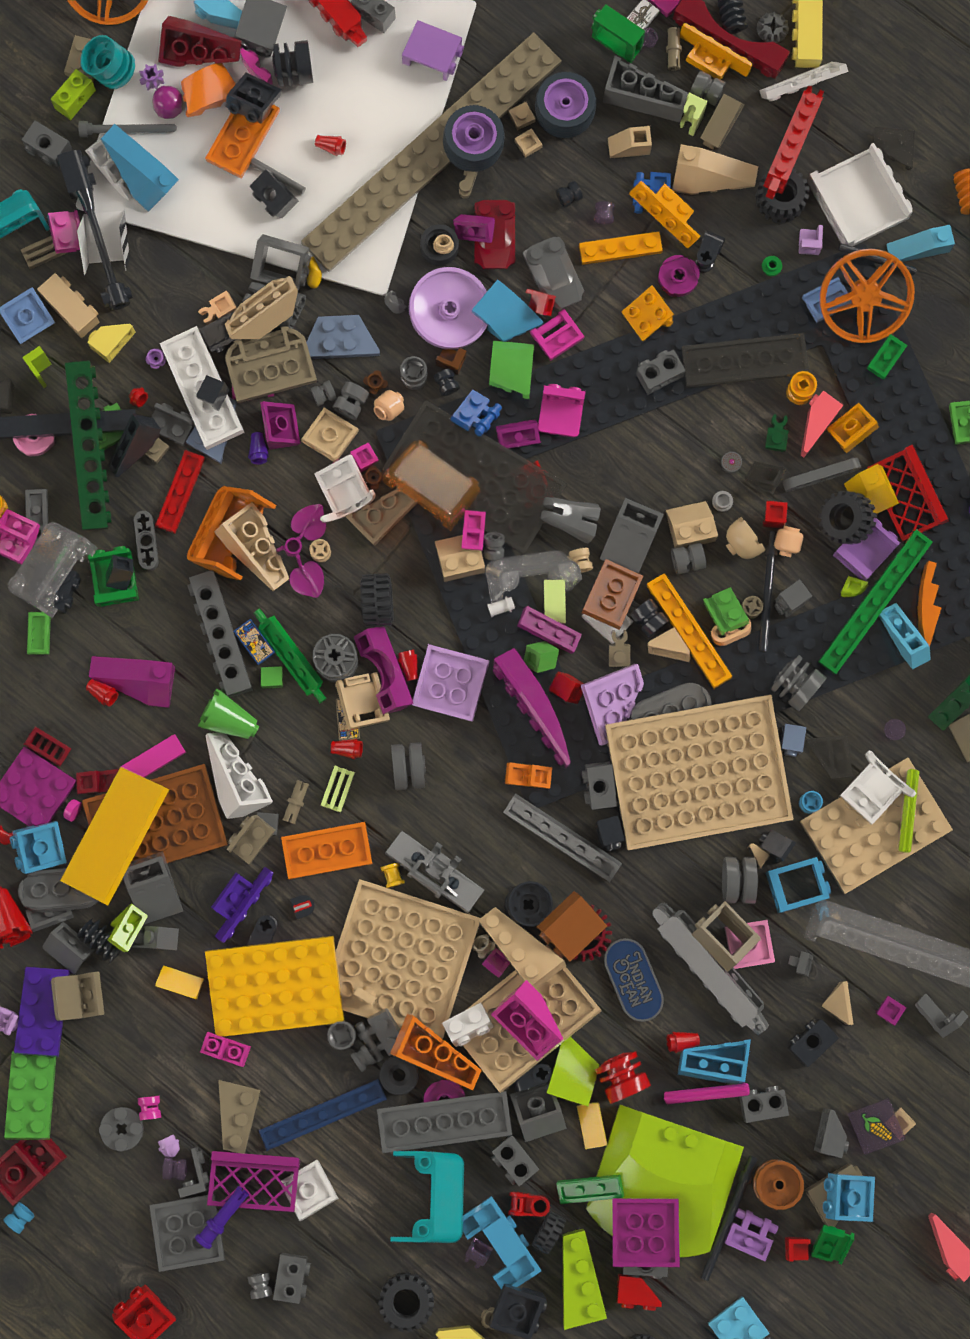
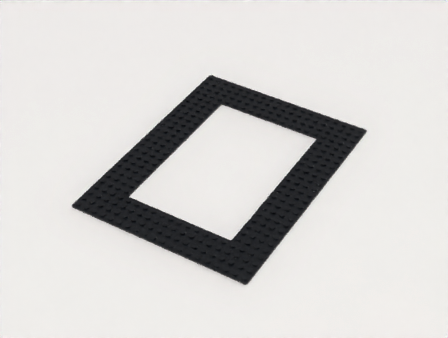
M865 244L855 246V248L861 250L868 249ZM839 252L673 316V324L671 326H660L644 341L634 331L532 370L529 399L523 398V394L512 391L510 393L495 386L477 391L490 400L488 407H493L496 403L502 406L498 418L491 422L489 430L481 436L475 434V427L472 426L467 431L451 421L452 415L467 396L377 431V437L398 488L403 486L418 501L408 513L464 652L467 655L490 661L481 694L508 761L524 765L552 767L550 789L519 786L523 798L537 808L587 789V783L583 784L582 771H585L584 765L607 761L611 763L608 743L605 745H599L585 699L579 701L578 704L566 702L549 690L557 672H563L558 659L554 669L539 673L532 669L530 671L541 685L559 721L570 759V766L567 768L564 764L561 766L558 764L553 756L556 754L551 747L548 749L541 739L544 736L539 730L535 731L529 723L531 720L529 715L521 712L517 706L519 703L515 696L511 697L505 689V681L503 679L499 680L493 672L494 659L515 648L524 661L527 645L545 641L517 626L526 606L536 611L538 610L484 481L485 475L822 346L850 409L857 403H860L878 422L879 428L864 439L874 464L913 445L949 522L940 524L922 533L933 542L919 560L918 567L911 571L885 608L897 603L918 630L920 583L924 565L931 561L937 563L931 583L939 585L933 605L941 607L930 644V652L970 636V477L903 326L901 325L891 335L905 343L907 347L883 380L869 371L867 367L888 337L869 343L846 340L837 335L828 326L825 319L816 323L806 306L807 304L802 299L804 294L822 286L823 280L831 267L848 254ZM862 258L850 260L865 280H868L877 270L874 262ZM845 263L843 266L853 282L859 280L849 265ZM839 268L831 280L839 277L841 284L850 293L851 287ZM881 277L876 281L878 284L882 280ZM883 285L881 291L887 293V290ZM882 299L881 303L893 306L891 301ZM874 306L870 335L881 332L892 325L898 318L896 311ZM857 307L843 310L830 316L839 328L848 333L858 335ZM863 312V335H866L868 312ZM665 350L668 352L674 350L685 369L684 377L647 395L636 375L638 365L645 360L652 361L656 359V356ZM669 362L663 364L666 369L674 368L673 364ZM653 372L645 373V375L650 379L656 377V375ZM557 384L561 388L577 387L581 391H585L579 435L577 437L539 432L540 443L500 450L496 426L534 419L539 424L544 385ZM482 414L479 416V419L485 418ZM904 456L895 459L894 468L904 471L907 463ZM883 467V469H884V471H885V473H886V475H887V472H888L889 469ZM891 470L888 478L889 482L899 485L902 473ZM905 475L901 486L913 489L916 481L914 477ZM917 485L916 491L921 492L920 489H919V487H918V485ZM892 486L894 493H896L898 487ZM900 488L897 500L908 503L911 492ZM914 493L910 504L922 508L923 496ZM899 503L893 506L896 515L902 517L906 505ZM926 504L924 509L929 510ZM909 507L905 518L917 521L920 510ZM465 510L486 512L484 535L490 532L504 535L505 542L502 546L504 557L500 560H488L483 556L482 550L485 573L444 582L435 541L463 535ZM926 512L922 513L919 523L925 525L935 522L932 514ZM907 521L903 522L902 528L905 535L913 532L915 524ZM872 585L867 587L860 595L839 598L769 626L766 653L759 652L760 630L728 645L714 648L732 675L731 679L715 689L695 659L690 657V662L680 661L642 676L644 685L641 692H638L634 702L637 704L646 698L683 683H695L707 690L711 698V705L771 695L774 713L776 714L792 707L788 704L792 694L788 692L781 698L779 695L784 690V687L780 686L775 692L771 688L777 675L788 662L797 658L798 655L803 658L797 665L799 668H802L806 662L810 663L806 670L808 675L817 669L827 677L809 700L904 663L906 660L899 652L878 616L837 674H832L818 663L874 586ZM505 596L507 598L512 597L515 609L511 610L512 612L507 611L491 617L487 604L503 600ZM603 781L595 782L594 786L603 783Z

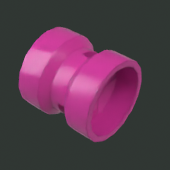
M160 1096L138 1098V1105L141 1107V1112L139 1113L140 1120L161 1118V1111L158 1109Z

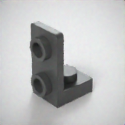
M924 994L915 1003L919 1012L942 1038L958 1029L968 1018V1015L963 1010L956 1015L953 1012L946 1017L927 994Z
M198 1147L192 1148L191 1152L199 1183H196V1180L184 1182L183 1187L178 1189L180 1198L208 1190L207 1185H209L210 1179L208 1172L203 1170L202 1164L205 1163L202 1150L199 1151Z

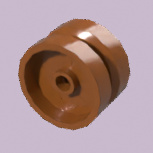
M771 1159L762 1163L756 1169L753 1176V1190L756 1197L763 1204L776 1210H786L793 1207L801 1199L804 1192V1180L800 1171L794 1165L780 1159ZM777 1181H782V1185H779L780 1189H777L775 1186Z

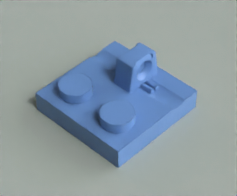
M33 287L0 307V314L20 344L55 323Z

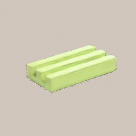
M334 766L321 806L341 813L355 772ZM338 772H340L341 775L339 777L331 803L328 804L327 801L331 789L333 787L336 775ZM345 774L349 775L339 805L336 807L334 805Z

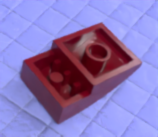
M51 1138L50 1140L21 1139L0 1158V1192L14 1206L63 1162L67 1156Z

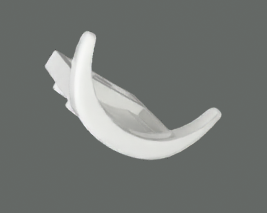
M348 455L315 473V477L333 513L321 516L322 522L343 518L350 513L362 509V507L375 499L374 490L371 489L369 491L352 455Z
M869 750L865 754L869 765L840 796L872 825L901 793L912 798L916 795V792L891 772Z

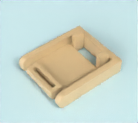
M377 672L371 673L372 682L370 681L369 673L345 678L344 685L342 680L336 681L348 730L390 720L389 714L382 713L376 698V694L381 688ZM374 712L375 719L360 722L359 715Z

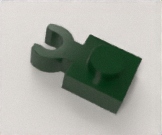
M776 414L772 416L771 424L774 428L768 427L765 449L786 451L789 430H783V427H785L788 421L787 416H784L782 423L776 421Z

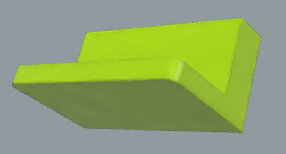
M38 346L22 358L42 387L45 388L47 385L39 373L52 364L41 347Z

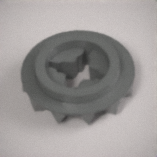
M775 11L769 14L766 13L760 17L757 23V33L765 42H781L789 31L788 20H785L783 14H776ZM774 21L775 26L778 28L772 34L771 27L768 26Z

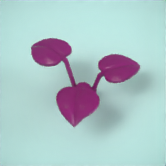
M321 504L310 505L299 510L292 518L291 528L300 535L297 538H289L285 546L276 549L277 552L285 550L288 556L296 557L300 568H295L291 572L290 585L297 593L313 598H318L323 590L324 575L321 567L314 561H309L302 565L299 555L302 548L300 540L304 536L307 540L314 541L321 538L325 533L326 522H322L320 519L324 515Z

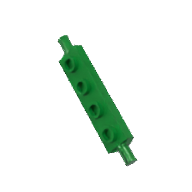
M261 608L256 610L253 614L260 622L258 630L306 695L313 694L319 704L324 702L327 698L320 690L323 681L276 617L267 618Z

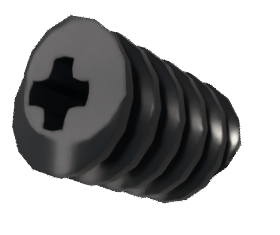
M717 0L723 24L722 29L729 34H736L748 28V24L743 23L747 19L746 16L742 15L745 13V9L740 8L743 6V1Z
M92 918L81 928L77 937H84L83 942L85 944L91 942L90 949L97 948L96 954H103L102 960L107 961L110 959L108 963L110 964L122 951L107 941L113 931L105 933L107 926L104 925L99 928L101 920L93 922Z

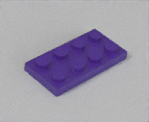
M25 968L14 1048L15 1054L59 1057L63 1020L57 1021L55 1018L51 979L69 976V970Z

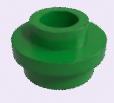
M768 256L762 262V270L768 276H776L782 270V262L776 256ZM769 263H774L776 267L771 268Z

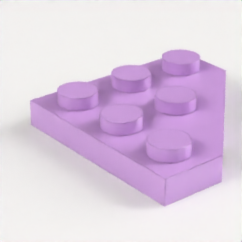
M638 664L630 665L581 685L599 745L608 743L605 724L622 722L630 718L631 711L636 704L634 701L644 685Z

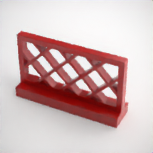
M913 445L867 467L870 468L879 464L889 469L887 478H889L891 470L902 473L899 485L890 482L892 486L898 487L895 495L896 497L898 496L900 488L911 492L908 503L898 500L900 504L906 505L902 517L893 513V507L887 509L902 542L906 541L913 533L911 532L904 536L901 530L904 521L915 524L913 531L917 529L918 525L922 526V528L918 529L921 533L949 522ZM904 456L907 462L904 471L893 467L895 459ZM905 475L914 477L916 482L913 489L901 486ZM917 485H918V487H919V489H920L921 492L916 491ZM914 493L923 496L922 508L910 504ZM926 504L929 510L924 509ZM909 507L920 510L917 521L905 518ZM923 512L932 514L935 521L928 525L919 523ZM896 518L901 519L900 524H898Z

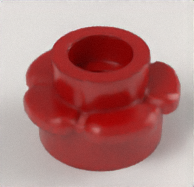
M135 388L130 392V403L138 407L146 403L148 394L144 388Z

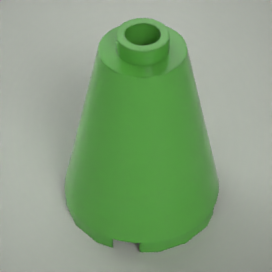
M215 689L212 700H209L198 726L203 729L249 739L250 736L254 737L259 728V725H256L257 720L221 690Z

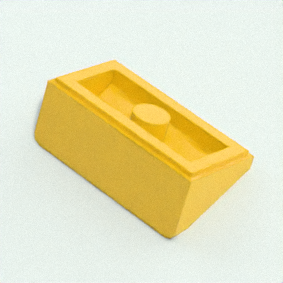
M163 965L155 986L198 999L204 979Z
M599 1102L589 1103L588 1107L584 1105L577 1106L585 1149L607 1146Z

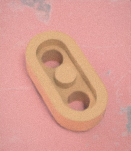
M750 619L749 624L742 626L744 627L743 630L736 629L731 632H725V638H719L721 633L717 626H714L711 631L712 641L716 645L725 646L746 637L751 632Z

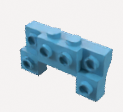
M490 1196L463 1215V1232L466 1238L470 1239L482 1230L506 1265L492 1275L501 1290L504 1283L518 1287L541 1272V1269L526 1248L529 1246V1243L524 1235L518 1236L514 1230L517 1227L511 1216L506 1218L493 1197Z

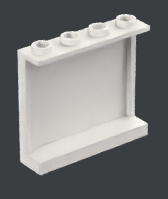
M874 143L870 145L868 150L821 173L817 171L811 173L807 180L809 187L842 244L853 247L909 219L913 212L910 201L906 200L902 194L901 185L893 178L891 167L885 164L882 151L876 148Z

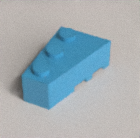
M751 1039L683 1049L680 1054L678 1075L733 1085L743 1084L746 1078Z

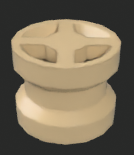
M317 539L311 543L309 550L312 559L319 563L326 562L331 556L329 544L322 539Z

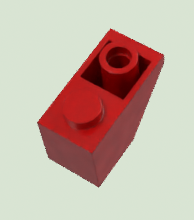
M618 1274L616 1301L621 1303V1307L634 1308V1305H642L644 1310L653 1311L656 1310V1307H662V1302L641 1276L630 1277Z

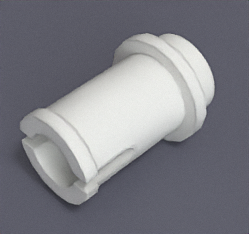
M507 596L503 600L487 604L491 617L507 611L512 612L511 610L515 609L512 597L507 598Z

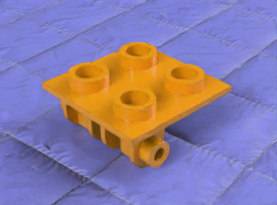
M653 285L622 311V314L642 341L647 339L660 326L666 325L669 327L673 324V312Z

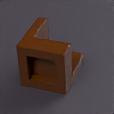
M461 348L458 351L442 349L440 356L436 358V365L443 369H452L458 375L466 359L467 351Z

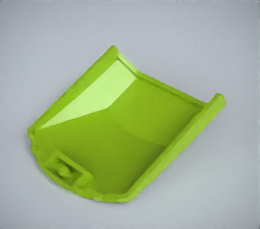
M619 1105L596 1177L621 1175L624 1197L619 1199H679V1256L692 1257L702 1255L711 1251L744 1147ZM612 1199L588 1201L586 1210L599 1226L613 1237Z

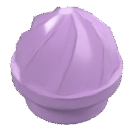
M174 1135L158 1142L160 1146L159 1151L166 1157H174L180 1149L179 1140H176Z

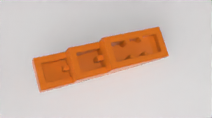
M931 561L924 565L918 599V630L929 647L941 607L933 605L939 585L931 583L937 564Z

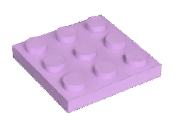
M428 644L412 706L473 722L490 661Z

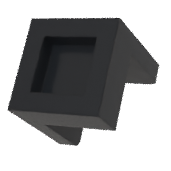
M206 375L196 397L211 404L214 410L219 411L229 392V388L225 382Z
M112 555L106 571V587L127 590L134 573L133 559Z

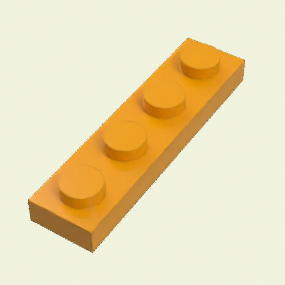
M659 232L579 243L582 265L661 254L663 251Z

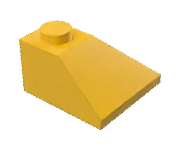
M879 464L858 473L844 483L847 491L865 495V498L871 500L869 504L875 507L873 513L878 514L899 504L883 466Z

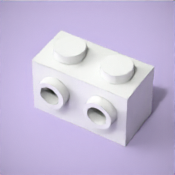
M481 1003L442 1023L455 1047L467 1044L471 1041L470 1039L482 1036L494 1027Z

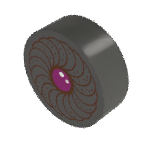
M728 452L722 457L721 467L725 472L736 473L740 469L742 458L738 453Z

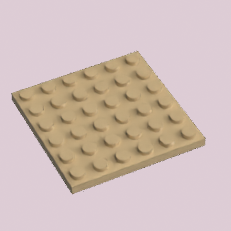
M359 879L336 949L343 1010L369 1018L388 1008L400 1029L406 1015L410 1014L443 1039L446 1030L442 1023L450 1018L480 924L478 921L480 918ZM365 985L375 991L373 996L377 997L374 1005L354 995L357 987L363 988Z

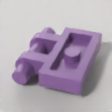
M738 1208L735 1217L742 1219V1223L739 1226L732 1222L724 1243L766 1261L773 1240L766 1238L767 1232L776 1234L778 1226L771 1223V1220L767 1218H759L749 1210L744 1211ZM750 1223L760 1227L758 1234L748 1230Z

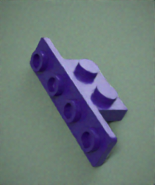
M264 867L253 883H250L238 873L234 874L211 906L212 909L227 919L215 935L218 940L224 943L232 937L235 931L234 928L245 919L249 907L259 899V893L270 884L273 875L271 870Z

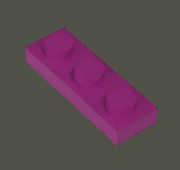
M529 606L524 608L517 625L570 654L575 652L582 635Z

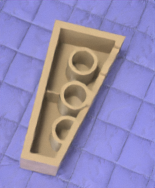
M496 907L478 920L524 981L527 980L535 989L566 967L563 959Z

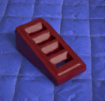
M36 726L23 744L58 766H61L71 750L70 747ZM37 734L41 735L37 744L35 746L32 745V742L36 738ZM46 738L49 740L43 750L39 749ZM51 744H56L51 754H47L46 752L50 748ZM61 747L63 751L59 755L58 759H55L54 756L58 749Z

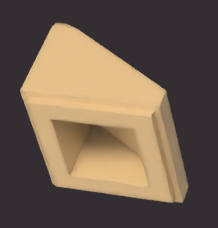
M751 843L747 848L751 857L756 859L757 869H760L769 857V854L754 843Z

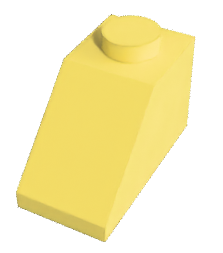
M131 324L102 326L90 334L87 343L93 351L110 363L136 332Z

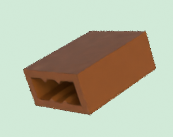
M575 891L537 926L542 932L539 936L547 944L551 942L554 945V953L561 959L565 957L568 961H572L607 927L589 904Z

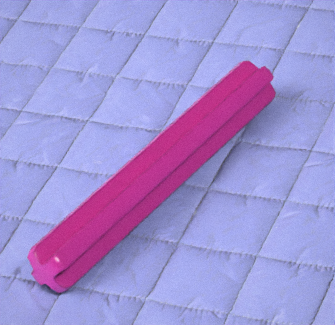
M747 1083L670 1091L664 1093V1100L666 1104L748 1096L750 1089Z

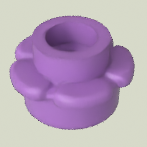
M159 349L150 350L146 356V363L154 369L163 366L166 362L164 352Z

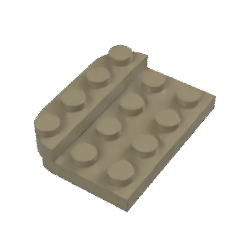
M281 327V330L268 333L260 339H237L230 346L225 357L237 403L317 382L305 337L300 332L289 327Z

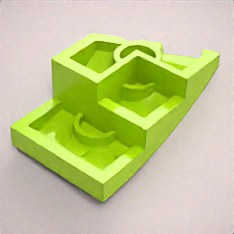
M571 1037L559 1046L546 1093L588 1107L597 1077L595 1069L599 1067V1064Z

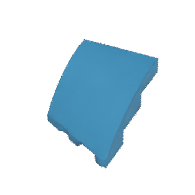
M498 279L472 309V313L488 325L487 330L502 342H506L514 336H520L530 329L543 325V321Z

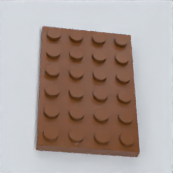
M205 764L150 780L169 789L132 861L163 851L168 864L228 846ZM106 793L82 800L89 825Z

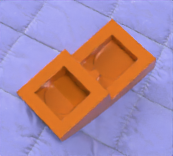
M509 762L506 768L505 784L550 789L552 767Z

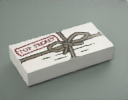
M642 0L627 19L645 30L659 14V10L647 0Z

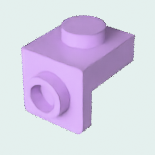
M1 1006L0 1031L9 1036L11 1031L14 1032L18 1026V1015L14 1011Z

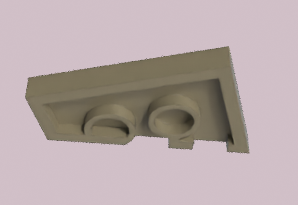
M402 486L381 497L376 502L370 505L367 504L362 509L345 517L375 546L418 501Z
M218 1080L223 1150L245 1154L261 1090Z

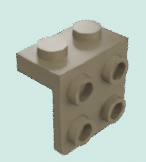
M99 972L54 977L51 979L54 1012L57 1021L104 1015Z

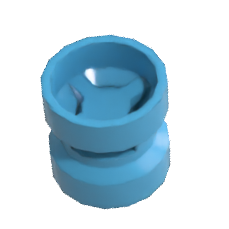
M809 791L799 799L800 809L807 814L818 811L823 804L821 795L815 791Z
M18 1202L14 1207V1211L3 1220L8 1227L20 1234L24 1229V1225L35 1216L25 1205Z

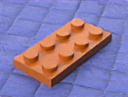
M273 105L270 114L262 124L258 122L251 123L245 116L239 113H230L205 157L206 161L242 179L251 160L254 158L279 114L280 108Z
M365 822L281 837L289 880L373 864Z

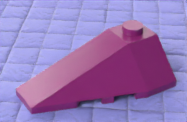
M92 656L89 677L114 687L116 690L146 705L169 708L175 666L169 662Z

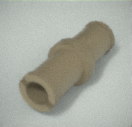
M672 27L667 29L668 46H666V52L668 53V70L676 71L680 70L682 46L680 45V28Z
M296 780L291 798L287 800L289 804L282 820L293 824L296 823L300 808L304 806L303 799L309 784L303 782L302 785L301 781Z

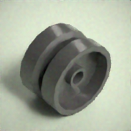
M421 742L410 743L408 757L405 756V748L402 744L391 745L395 790H406L408 788L407 776H411L414 789L425 788L424 775L426 774L425 757L422 755Z
M724 857L722 865L723 902L736 904L740 892V899L743 904H755L758 887L755 857H743L740 863V870L736 857Z

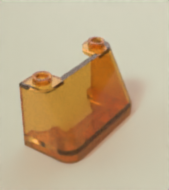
M421 440L418 442L413 441L383 474L384 484L391 489L397 486L398 492H403L431 512L436 519L439 518L444 522L442 524L444 527L451 531L463 516L465 510L468 509L480 493L479 482L471 476L467 478L429 451V447Z

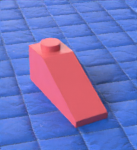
M825 391L820 396L815 394L809 402L811 408L807 415L801 450L803 458L843 406V404Z
M930 1213L928 1217L942 1260L948 1267L946 1272L955 1281L959 1279L965 1282L970 1276V1250L936 1214Z

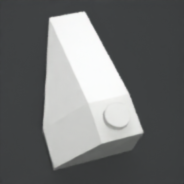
M220 732L207 733L206 741L218 800L226 818L244 817L270 805L273 801L264 782L261 779L257 780L250 771L252 767L249 763L245 764L239 757V750L228 736Z

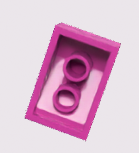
M527 980L507 996L491 1014L537 1061L563 1039L542 995Z

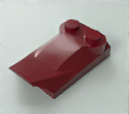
M482 200L476 202L475 216L492 217L495 219L491 243L475 241V264L481 265L483 269H507L511 264H515V203L508 200Z

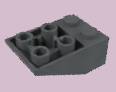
M625 498L600 560L605 561L607 559L639 574L664 514Z
M163 851L130 863L123 879L134 906L148 915L144 924L183 912Z

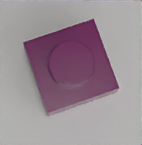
M495 948L490 952L482 965L499 978L510 962L500 950Z
M886 996L875 1014L895 1026L906 1007L890 996Z

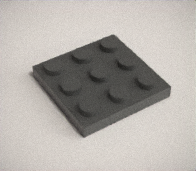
M213 1194V1201H216L215 1194ZM208 1195L149 1205L159 1272L225 1260L221 1234L212 1242L210 1249H206L195 1239L196 1234H200L207 1225V1220L214 1218L218 1213L217 1206L207 1205Z

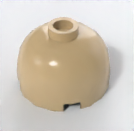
M742 517L730 525L726 535L729 544L726 547L733 556L737 554L743 559H751L765 551L762 543L758 542V537Z

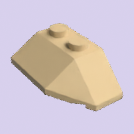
M288 276L272 280L241 303L232 314L230 320H227L225 323L230 338L260 339L291 317L298 293L293 279Z

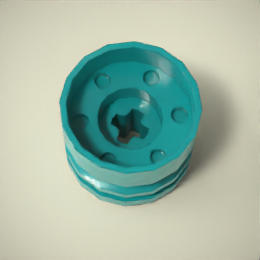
M106 35L92 38L82 50L80 60L83 71L109 89L123 87L134 74L135 59L132 53Z

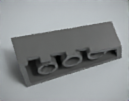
M615 56L605 87L603 102L681 122L688 93L666 81L661 82L657 80L654 75L646 74L638 70L637 66L631 63L628 65L622 62L621 58Z

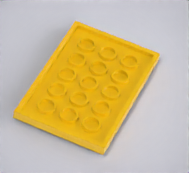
M334 936L208 950L205 952L215 1034L218 1036L326 1025L344 1021Z

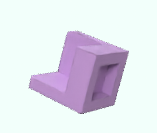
M818 225L817 230H800L799 254L819 255L822 249L823 225Z

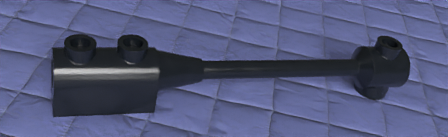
M72 150L59 154L57 158L71 199L79 198L83 210L87 214L109 283L104 289L105 292L101 293L105 308H110L111 310L125 308L130 304L129 299L133 297L129 286L125 287L124 283L116 281L94 212L93 185H96L94 174L88 173L87 167L91 166L87 154L83 155L81 150Z

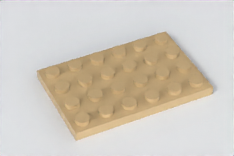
M909 758L889 768L905 784L907 771L915 769ZM920 776L918 780L912 846L909 853L899 851L905 795L903 793L893 801L872 825L842 797L800 821L843 894L848 893L953 830Z
M566 967L536 989L542 995L563 1037L561 1042L538 1061L491 1015L499 1004L524 982L516 970L469 1007L471 1008L481 1003L494 1027L488 1033L470 1039L471 1041L463 1046L500 1093L601 1012L598 1005Z

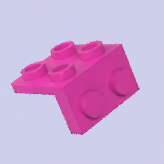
M557 384L544 385L538 424L539 432L577 437L579 435L585 391H581L577 387L565 389Z

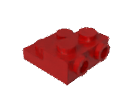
M146 1284L141 1288L139 1286L135 1287L130 1293V1298L125 1303L119 1302L114 1307V1313L112 1314L114 1323L131 1339H156L176 1321L175 1316L161 1303L160 1298Z

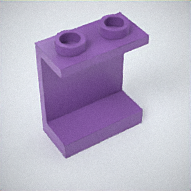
M417 20L402 53V64L410 66L412 61L442 72L443 80L447 81L449 75L454 74L457 57L460 58L464 50L462 37Z
M874 518L876 526H872V534H867L868 538L865 541L861 540V543L853 545L843 544L833 554L855 576L864 581L870 577L900 544L898 537L893 532L886 531L877 518Z

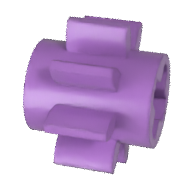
M146 64V68L143 71H139L140 76L143 77L140 79L141 85L146 84L148 91L150 88L157 90L160 84H164L162 78L164 76L163 70L158 71L156 64L153 66Z

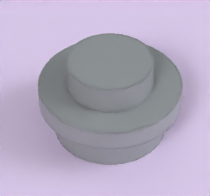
M719 491L714 495L712 504L716 510L725 512L732 507L733 498L730 493Z

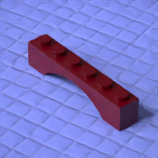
M681 0L674 11L673 20L682 27L684 23L694 26L701 33L712 37L716 42L729 47L736 54L747 58L752 63V67L760 70L766 77L776 79L788 60L790 51L775 42H750L729 34L714 21L703 0Z

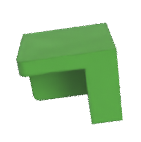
M545 641L527 645L524 662L537 673L554 669L559 649Z

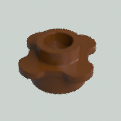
M378 370L363 379V383L369 387L371 394H377L378 390L386 388L388 385Z
M373 465L369 466L365 475H362L365 483L369 484L373 490H377L381 481L386 479L385 473L380 472Z

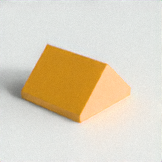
M857 403L831 424L827 431L841 448L848 453L879 428L878 422L860 403Z

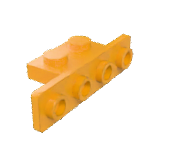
M686 23L683 24L680 38L694 45L686 58L688 63L711 75L713 78L720 80L729 67L745 77L748 76L752 63L747 58L736 54L729 47L723 46L712 37L701 33L694 26Z
M642 181L630 191L629 194L686 248H689L699 239L700 235L686 223L694 210L666 184L656 194Z

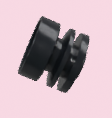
M308 40L295 41L294 51L289 50L286 42L284 43V52L281 53L279 43L273 44L272 62L274 76L278 81L279 87H284L283 77H288L289 86L293 85V76L298 77L300 85L313 83Z
M527 881L515 886L508 892L504 902L506 916L522 928H531L539 925L552 912L553 908L551 893L545 886L533 881ZM530 901L531 904L529 906L531 910H524L523 902Z

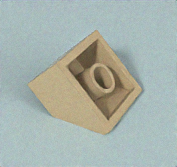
M706 501L666 510L675 548L680 546L688 548L689 544L698 542L706 544L716 541L718 533L714 517Z
M463 535L435 541L444 582L485 573L482 552L461 549Z

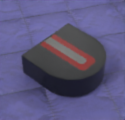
M301 895L290 899L297 920L313 913L315 903L311 897Z

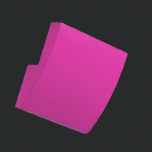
M7 509L0 518V555L23 565L36 541L40 525Z

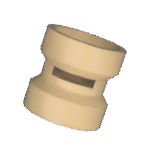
M580 548L568 553L570 560L573 562L572 571L574 574L588 572L593 569L592 562L588 558L590 555L589 548Z

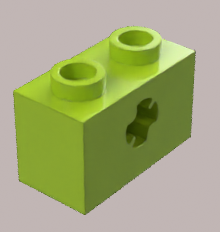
M75 69L54 94L51 101L54 108L71 121L96 90L92 80Z

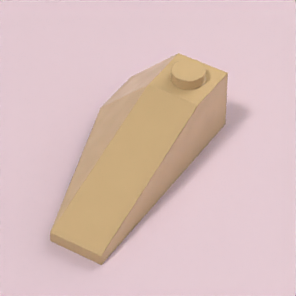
M681 144L672 190L678 193L695 195L699 194V192H717V190L723 189L734 190L755 187L758 166L703 148Z
M251 502L221 524L214 533L230 552L274 591L285 583L289 576L281 556L277 554L274 546L275 542L269 534L265 517Z

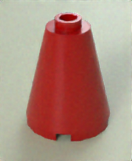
M0 886V949H2L3 944L9 943L11 947L26 941L33 932L9 891Z

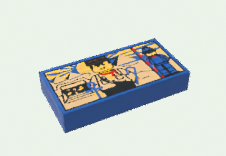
M251 619L234 630L236 636L258 665L275 654Z

